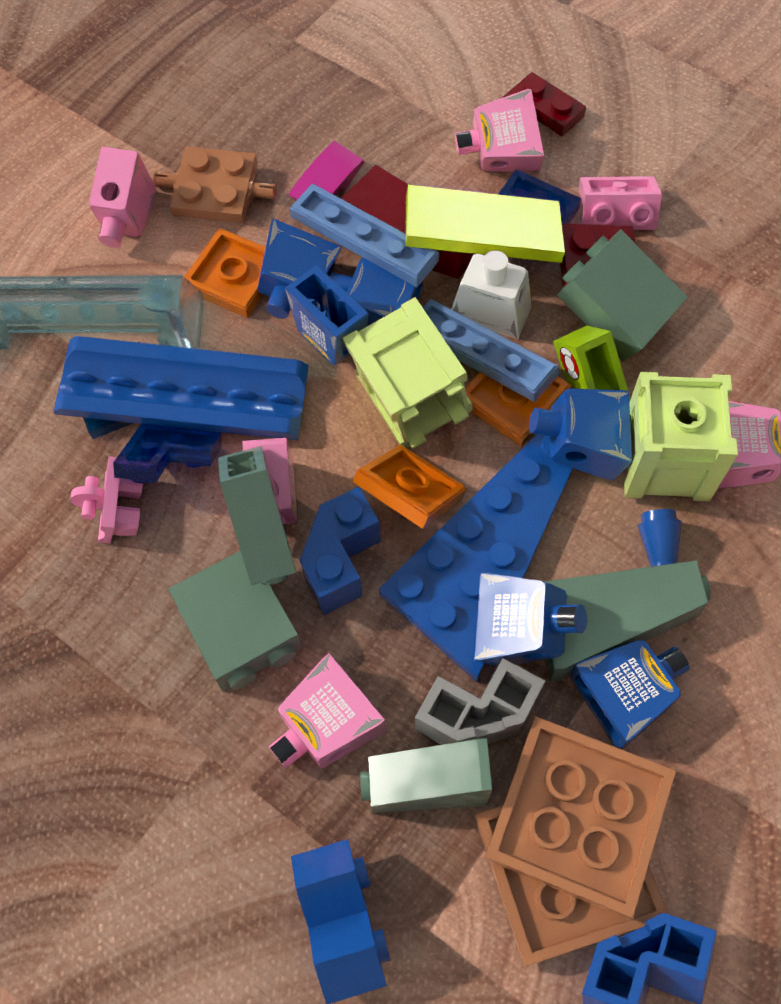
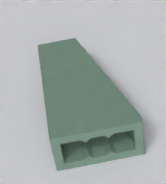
M697 560L544 581L566 591L567 605L582 604L587 613L586 630L583 633H565V646L562 656L545 660L549 681L555 682L569 677L575 664L638 640L647 641L697 618L711 597L709 581L705 575L700 574Z

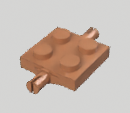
M185 146L181 165L175 174L155 171L153 176L155 187L174 189L170 204L173 216L244 223L247 208L252 203L254 197L275 200V195L277 194L276 184L255 182V173L258 165L256 153Z

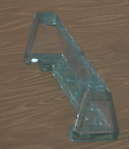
M183 275L0 277V349H8L10 333L158 332L157 340L159 345L199 349L204 298L201 290Z

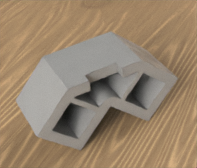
M502 658L480 699L438 676L415 716V731L440 745L487 738V744L518 736L540 696L545 680Z

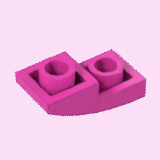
M333 141L311 163L291 189L289 196L294 201H297L312 183L335 196L340 190L345 192L365 162L338 142Z

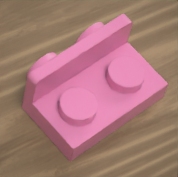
M654 176L580 177L579 193L583 203L582 224L633 226V230H655L657 228L662 193Z

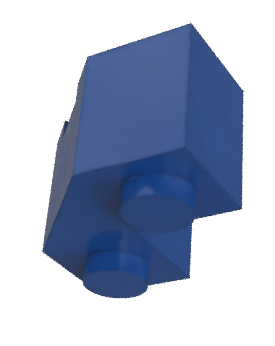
M359 486L320 505L300 558L305 581L323 615L363 596L360 577L349 557L381 542L379 520Z
M348 839L291 856L295 889L307 923L313 963L326 1004H332L387 986L382 963L391 961L383 929L373 931L362 890L371 887L363 856L353 858Z
M662 913L645 921V926L618 938L617 935H614L599 942L582 991L583 1004H645L649 987L695 1004H702L713 962L717 931Z

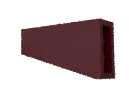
M375 165L340 199L406 234V195L409 184ZM436 250L439 252V261L432 271L458 279L467 270L474 254Z

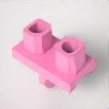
M109 456L104 489L98 488L99 479L97 477L88 476L85 480V486L76 487L71 491V503L82 508L81 517L83 519H94L95 509H101L98 543L111 544L113 535H136L139 527L140 509L117 506L118 497L140 499L144 473L121 468L122 458Z

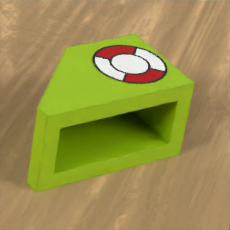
M587 325L553 341L564 378L572 385V389L628 391L611 331Z

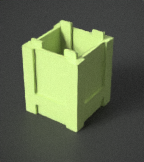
M416 297L403 303L401 308L364 329L356 330L342 338L356 365L354 371L358 380L399 445L405 448L411 446L414 449L427 441L425 435L451 420L456 425L469 417L468 413L473 410V407L465 390L464 382L468 380L467 372Z
M640 372L629 402L632 463L628 466V474L624 482L625 498L642 499L643 495L693 497V501H711L738 455L737 438H732L728 401V397L732 392L731 375L713 374L711 378L664 377L659 376L658 372Z

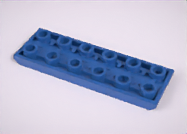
M75 336L69 341L62 379L53 412L55 415L269 438H287V440L299 441L309 365L296 359Z

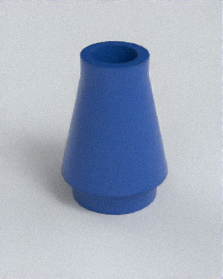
M656 509L641 514V523L637 526L651 567L678 562L682 521L677 519L675 510Z

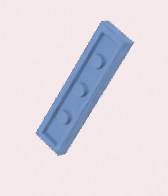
M313 183L290 207L291 218L415 287L419 286L439 261L438 251L405 246V233Z
M432 299L423 306V309L459 361L531 401L536 402L559 375L558 365Z

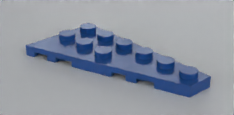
M537 434L379 588L380 595L475 682H477L484 663L474 660L481 573L518 578L525 577L539 542L574 469L556 463L551 459L550 436Z

